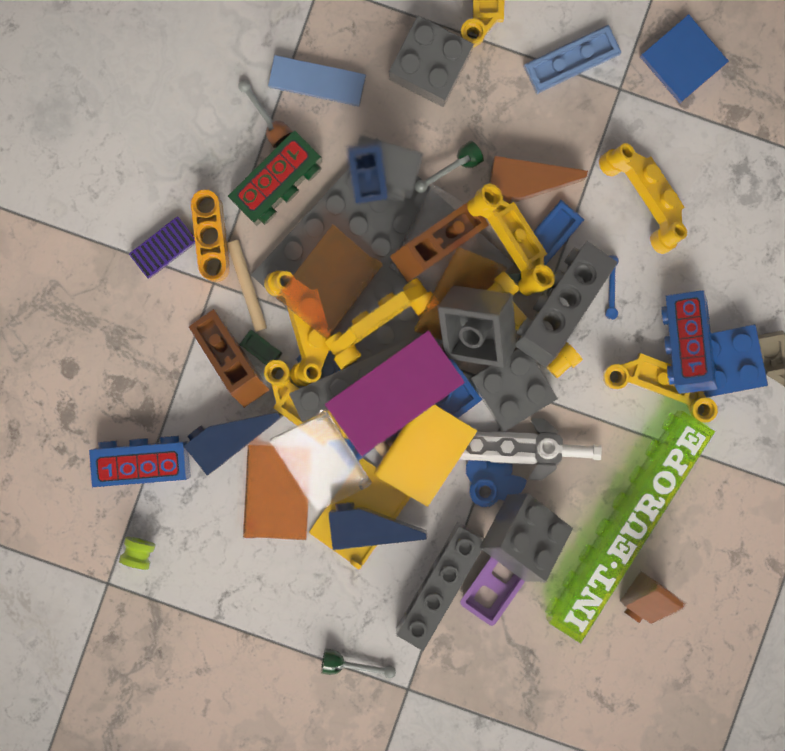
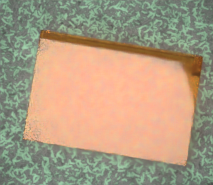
M332 225L276 298L321 336L328 338L383 264L378 259L371 258L335 225Z
M458 247L414 331L421 334L429 331L434 338L443 340L438 306L452 286L487 290L495 283L494 279L502 271L506 272L507 267L499 262Z
M248 445L243 538L307 540L311 448Z

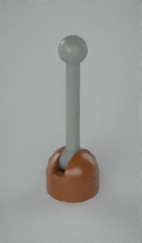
M247 80L240 81L238 85L239 90L247 94L267 122L266 137L272 147L277 148L292 133L291 129L282 121H273L251 91L250 83Z

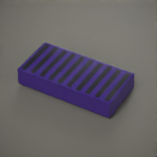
M177 216L130 252L129 255L147 279H150L195 244V237L180 217Z

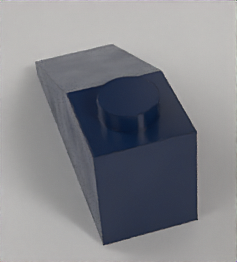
M275 412L217 424L206 429L201 425L187 436L190 442L184 447L208 476L280 420L283 415Z
M354 502L335 504L336 510L328 512L333 550L427 540V530L365 507H354Z

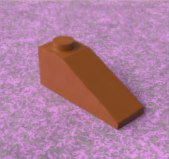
M495 156L492 161L489 184L497 186L502 192L503 201L511 204L512 201L519 202L582 182L587 177L588 171Z
M465 203L392 254L390 258L406 281L409 282L489 226L483 216L476 217L471 215L467 209V203Z
M214 309L189 326V329L229 393L244 408L269 391L255 366Z
M640 571L620 600L627 607L624 613L638 623L644 619L650 624L682 610L686 605L685 602L642 571Z

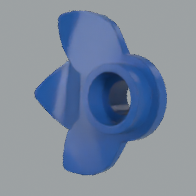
M468 460L466 465V475L472 483L470 486V497L476 505L481 507L493 506L498 500H505L508 494H520L524 490L527 481L520 476L512 475L513 464ZM483 486H489L491 489V495L487 498H483L480 495V489Z

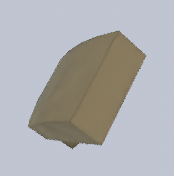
M781 330L758 335L766 375L785 387V332Z

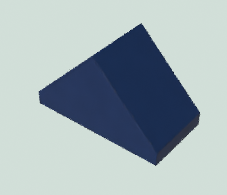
M380 141L347 146L355 203L388 199Z

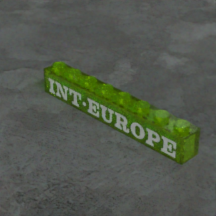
M677 410L675 414L670 413L661 427L664 429V432L658 440L654 439L649 444L645 455L648 456L642 466L637 465L629 476L628 481L631 484L626 492L621 491L612 504L614 511L608 519L603 518L595 531V534L598 536L592 545L587 544L578 558L581 563L575 572L571 570L566 575L562 583L564 587L562 593L558 598L554 596L545 610L548 614L546 620L550 625L580 644L715 433L713 429L684 411Z

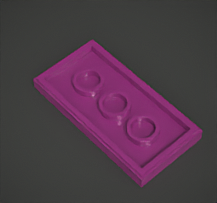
M427 331L324 405L360 456H363L465 382L431 333Z

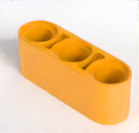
M203 189L196 192L191 199L198 269L204 278L212 282H220L228 276L230 271L223 205L214 192ZM205 198H212L215 202L213 210L209 213H202L199 208L201 201ZM211 228L216 229L218 232L217 241L213 244H205L203 240L205 231ZM213 259H219L222 264L221 271L217 275H209L207 272L208 262Z

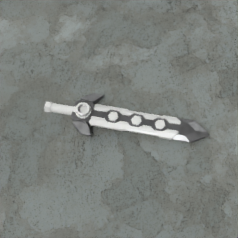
M532 418L531 422L539 435L535 433L496 431L477 432L459 460L530 465L537 463L538 465L529 476V480H543L557 469L562 457L601 460L602 447L595 444L593 446L563 444V439L560 435H557L558 430L545 419ZM401 429L384 440L389 447H391Z

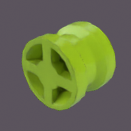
M125 537L124 545L126 548L125 552L120 555L119 563L136 569L148 570L150 567L149 556L154 551L156 545L141 538Z

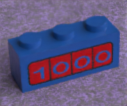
M704 290L666 295L667 306L661 307L663 324L669 325L670 336L664 337L666 354L672 355L673 366H667L669 384L675 385L679 394L717 389L708 300Z
M179 436L160 437V443L148 444V438L131 439L128 446H117V441L98 442V448L89 450L92 487L187 480L191 478L189 452L184 447L188 441H179Z

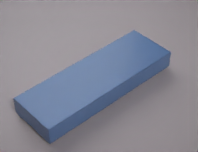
M608 24L524 64L523 67L536 94H539L619 56L622 52Z
M274 55L268 86L273 89L360 107L366 74Z

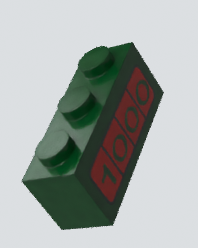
M294 130L228 197L256 226L261 222L265 225L277 214L275 208L283 200L286 203L291 201L300 191L297 187L305 179L311 181L321 171L322 168L319 165L323 162L322 158Z

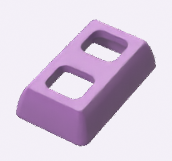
M493 557L488 560L460 601L461 606L490 626L496 624L525 582L515 574L507 583L493 576L492 571L498 563ZM482 586H487L498 595L490 608L484 607L474 599Z

